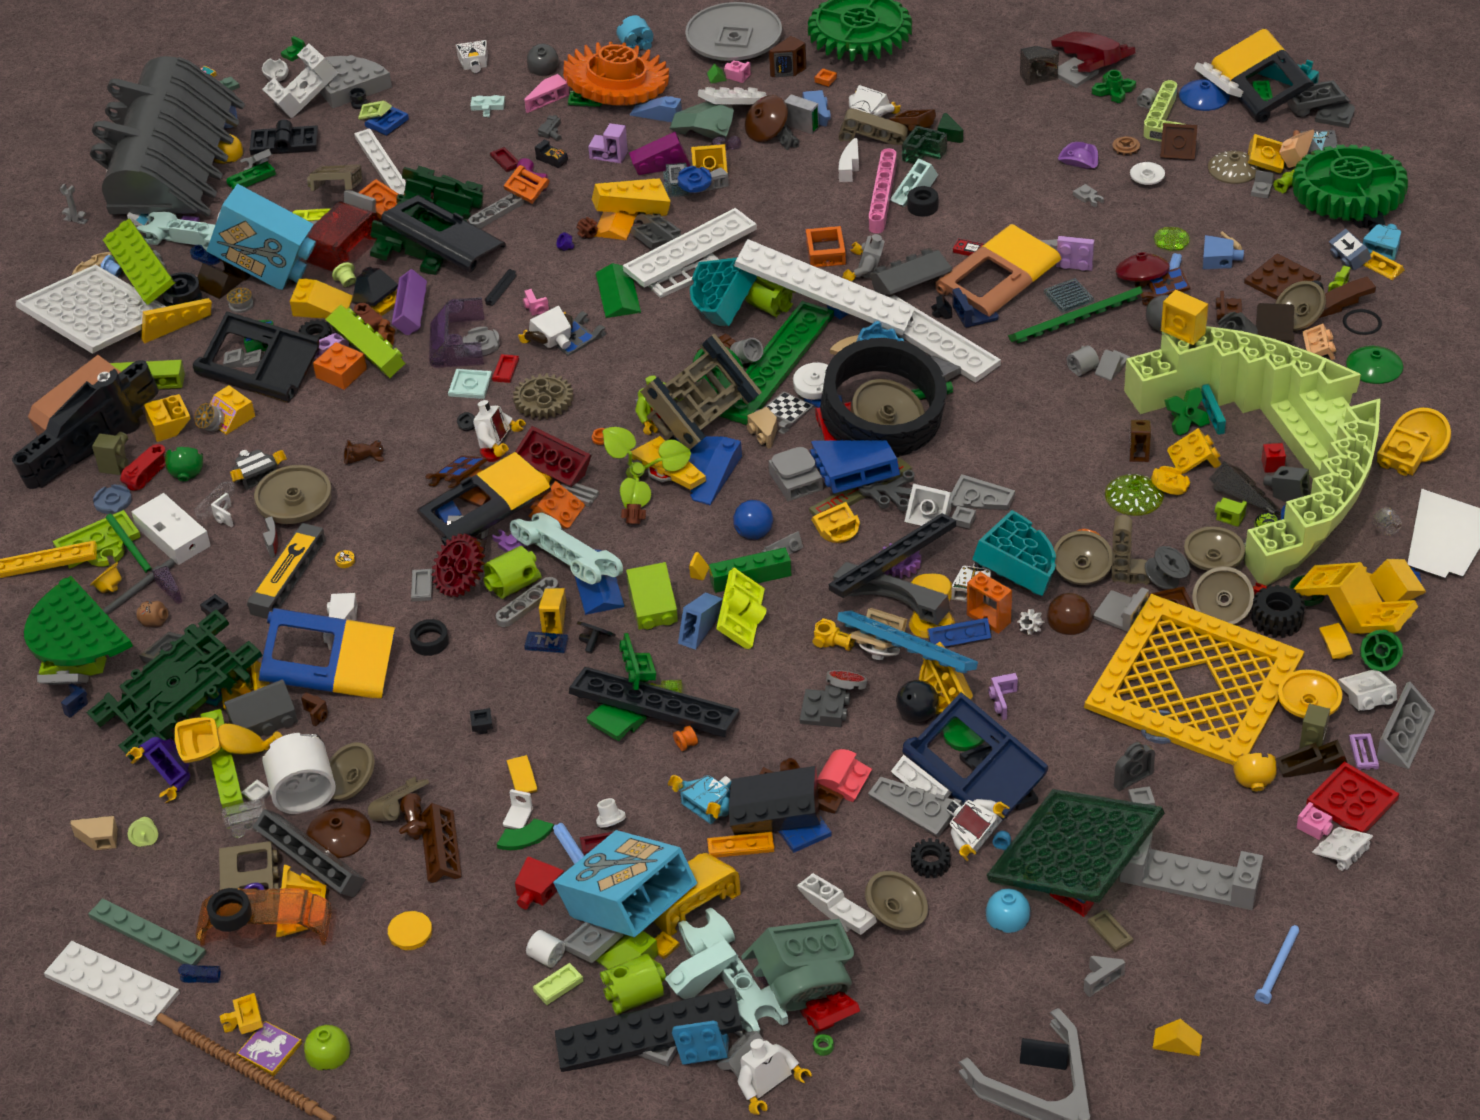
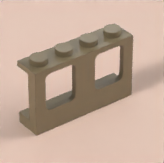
M361 164L320 166L307 177L308 187H311V191H315L325 183V180L344 179L345 190H352L362 182Z
M272 842L219 848L220 890L226 888H237L240 890L250 883H260L269 886V901L267 903L251 905V918L271 915L272 921H277L280 901L276 900V896H280L279 883L275 882V879H279L278 866H275V862H279L277 849L273 850ZM267 852V868L238 872V856ZM238 903L226 904L220 908V916H232L238 913L242 906H239Z

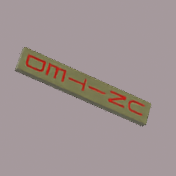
M900 457L897 458L900 475L881 484L887 485L902 477L905 470H912V467ZM858 487L833 494L810 507L809 512L815 516L844 502L851 506L867 496H863Z

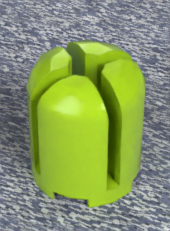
M757 276V280L753 283L749 294L745 297V300L750 305L777 318L781 312L787 313L793 305L791 299L793 293L796 294V292Z

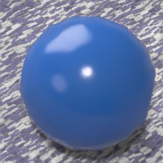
M747 500L741 503L735 510L733 516L734 528L740 536L746 539H760L771 530L773 525L772 511L767 504L759 500Z

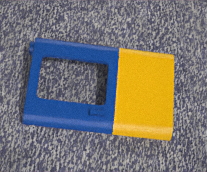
M274 608L273 612L269 611L267 623L270 626L261 663L259 681L275 683L283 679L285 685L368 698H382L390 651L394 641L395 627ZM287 626L333 634L335 637L328 667L273 659L272 654L278 627Z

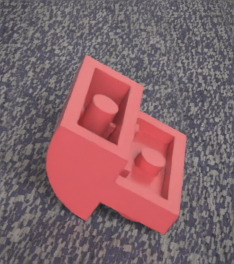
M838 749L830 755L817 778V783L843 795L844 799L854 802L872 769L856 760V753L845 749Z

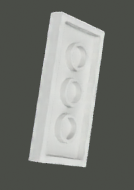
M705 87V90L698 91L699 97L713 104H754L757 100L767 96L765 92H760L758 89L751 87L748 90L734 87V90H729V88L720 87L719 90Z

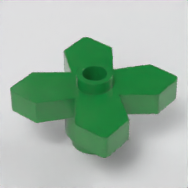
M1111 70L1103 75V83H1096L1092 87V94L1099 97L1110 94L1111 101L1121 103L1125 99V92H1132L1136 88V81L1129 78L1123 79L1120 71Z
M1195 387L1187 390L1184 400L1178 396H1172L1164 400L1167 410L1175 418L1172 423L1175 435L1188 432L1191 423L1198 427L1210 423L1208 413L1197 408L1203 399L1200 388Z

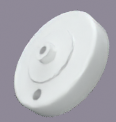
M809 363L800 367L793 376V386L796 393L806 399H821L825 371L828 365L824 363Z

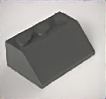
M283 679L224 702L230 724L247 728L260 737L270 735L278 729L290 727L298 722L295 708Z

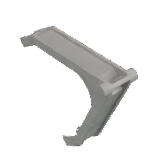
M1059 1008L1049 1012L1055 1018L1049 1024L1062 1040L1069 1045L1068 1054L1073 1092L1065 1099L1059 1101L1043 1100L984 1076L968 1057L958 1062L963 1068L959 1070L961 1077L979 1098L1031 1120H1090L1077 1028Z

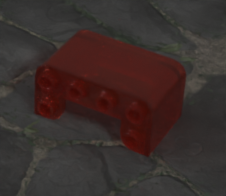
M342 201L335 204L313 225L309 238L316 241V244L306 262L333 272L339 264L349 260L348 252L363 238L377 240L370 236L372 222L374 220L378 221L377 214Z

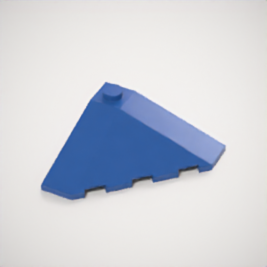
M706 436L690 449L691 456L689 462L706 476V482L690 490L692 493L690 496L693 501L707 505L712 504L742 457L741 441L724 436Z

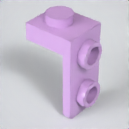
M1016 673L991 678V687H988L990 699H995V712L1001 715L1002 720H1007V705L1002 694L1017 692L1018 678Z

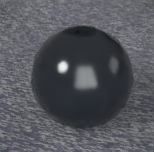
M908 681L897 693L896 706L899 713L906 720L915 723L925 722L931 719L937 712L939 695L935 688L927 681Z

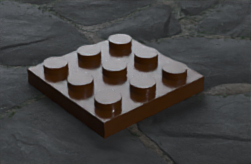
M1277 253L1245 278L1244 283L1277 300L1280 294L1290 285L1300 281H1320L1321 275Z

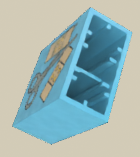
M237 184L222 205L207 252L267 284L283 290L289 279L297 283L305 272L307 264L300 261V259L307 260L314 249L316 241L309 238L314 224Z
M615 830L553 883L571 917L636 937L694 887L697 881L680 847Z

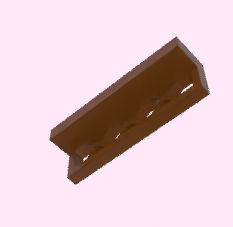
M431 803L421 814V821L427 824V827L423 828L422 837L428 882H437L443 875L459 879L462 877L454 812L451 809ZM440 814L447 816V822L440 816ZM442 829H444L447 832V834L449 835V839L442 832ZM444 845L451 851V855L444 848ZM446 862L452 866L453 870L447 868Z

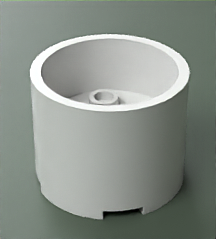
M293 733L282 736L270 744V749L263 756L262 762L275 807L288 814H300L326 805L333 797L336 785L326 748L321 739L316 736H300V733Z

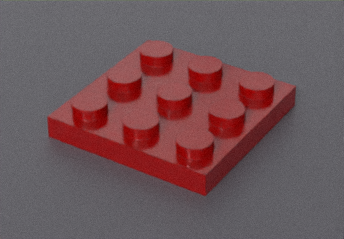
M1344 761L1307 798L1306 805L1311 802L1314 808L1332 816V820L1344 828L1366 833L1399 799V793Z

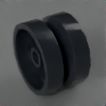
M187 272L171 274L170 276L175 284L162 293L163 302L166 307L203 299L198 278L194 274Z

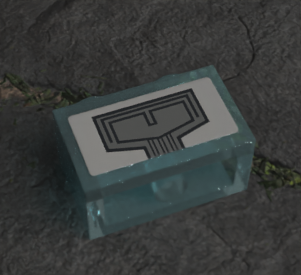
M686 163L666 164V171H663L664 188L668 192V197L689 196V192L679 187L677 180L679 172L687 167Z

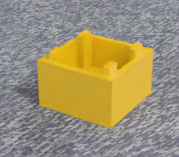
M1175 290L1163 301L1161 331L1194 345L1206 333L1208 303Z

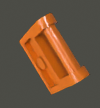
M519 165L504 184V189L533 204L543 189L548 187L550 180L545 177L541 178L526 170L524 166ZM520 176H524V177H526V178H528V179H530V180H532V181L538 183V185H535V184H533V183L527 181L526 179H524V178H522V177H520Z

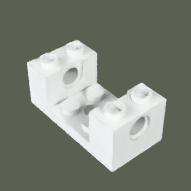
M310 44L297 54L307 67L286 88H283L273 78L262 89L290 118H293L338 74L327 59Z

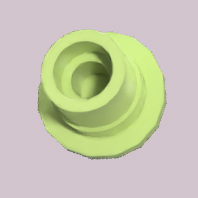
M349 262L339 264L334 269L332 278L335 281L339 280L344 287L355 284L356 277L353 274L355 266Z
M141 817L130 825L128 838L132 844L138 847L152 845L158 838V829L152 819Z

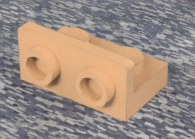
M1320 324L1302 331L1307 351L1319 356L1328 354L1331 360L1335 359L1334 352H1336L1333 341H1331L1334 338L1330 329L1327 330L1324 324Z

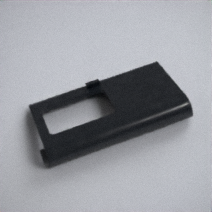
M420 195L388 211H384L381 216L382 224L469 273L474 271L480 257L498 247L504 248L506 246L505 242L463 220L464 217L459 214L451 213ZM416 205H421L455 225L439 232L404 212Z

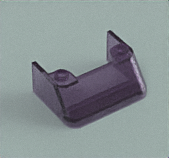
M482 297L451 299L430 322L429 363L432 367L446 368L484 365L481 342L463 343V338L460 335L449 334V323L485 320Z

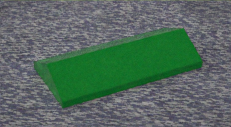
M612 263L596 272L606 318L641 313L634 280L623 271L622 265Z

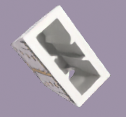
M977 562L973 564V567L962 566L952 584L951 599L967 602V582L979 572L990 577L991 571L985 569V567ZM983 595V602L989 605L990 598Z

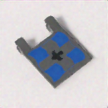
M584 311L580 312L573 320V329L569 338L570 346L562 349L559 344L555 345L567 356L606 335L604 332L605 327L602 325H598L592 333L582 326L589 321L586 318L588 314Z

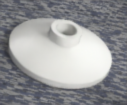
M1142 162L1131 168L1130 176L1137 183L1152 185L1164 179L1165 171L1156 163Z
M869 643L859 644L862 649L871 653L872 658L876 660H883L884 657L900 653V649L896 646L886 648V650H879Z

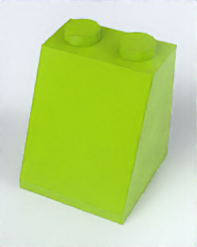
M666 562L627 569L629 598L638 629H651L655 626L671 625L678 622L677 608Z

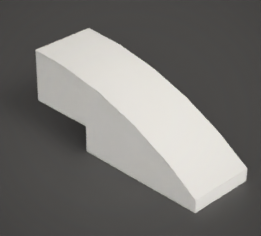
M854 138L847 145L839 161V182H853L852 171H859L857 138Z

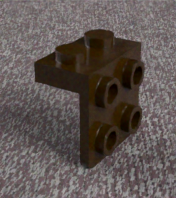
M1259 303L1256 315L1257 335L1276 339L1287 344L1290 341H1294V305Z

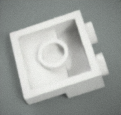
M1370 670L1338 679L1341 689L1349 695V703L1357 710H1371L1377 705H1389L1397 700L1396 684L1380 671Z

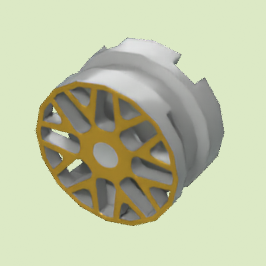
M236 288L227 294L228 305L232 312L243 313L253 307L254 303L250 290Z
M202 404L195 413L196 426L210 432L217 431L220 428L219 425L224 421L222 409L211 404Z

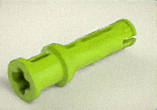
M1294 169L1291 172H1285L1282 178L1274 181L1273 186L1276 191L1285 193L1288 187H1292Z

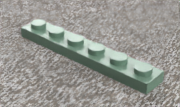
M103 898L88 913L90 918L192 969L206 954L204 948Z

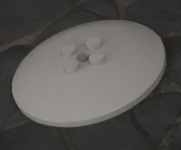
M729 2L710 6L695 14L689 20L685 34L689 46L697 53L716 60L738 61L757 57L772 49L781 38L782 24L775 13L763 6L745 2Z

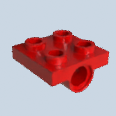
M838 991L835 995H826L827 998L808 1001L806 1003L807 1007L800 1010V1012L807 1019L808 1025H812L814 1028V1034L833 1027L835 1022L860 1012L858 1003L844 992Z

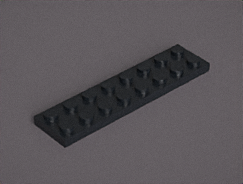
M584 667L569 687V694L579 698L629 710L636 714L647 715L657 720H665L676 725L691 726L697 731H704L726 737L737 720L740 710L640 681L639 689L634 690L632 683H629V678L589 667Z
M734 988L555 1030L561 1072L641 1055L643 1052H654L674 1047L676 1044L672 1035V1029L675 1026L716 1021L722 1035L742 1031Z

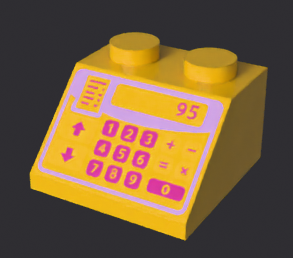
M230 385L214 394L210 402L212 406L222 409L224 421L219 425L220 428L218 430L225 435L255 417L252 401Z

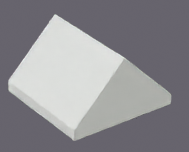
M913 484L904 522L922 526L941 513L949 516L951 512V492Z

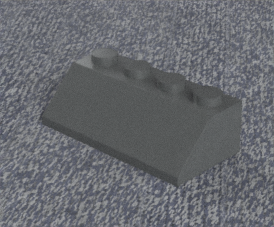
M927 248L921 251L922 254H911L906 256V260L892 261L890 266H879L875 268L874 272L869 274L875 292L891 295L952 271V267L939 250Z

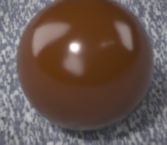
M1065 593L1057 596L1050 603L1047 610L1049 626L1056 632L1065 635H1076L1086 631L1093 619L1092 609L1088 601L1075 593Z

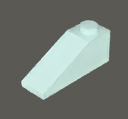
M918 159L890 201L905 207L907 205V195L911 189L918 186L931 187L938 176L932 164Z
M724 939L682 962L665 980L681 998H693L735 960L738 954Z

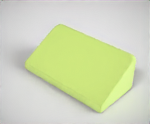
M385 101L363 104L358 119L364 120L381 117L392 105Z

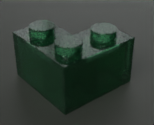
M915 126L902 144V161L915 164L918 159L922 160L924 156L941 159L947 151V133Z

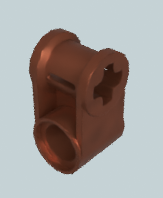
M366 303L355 305L354 312L364 320V325L368 323L374 329L373 333L378 331V325L381 319H383L382 316Z

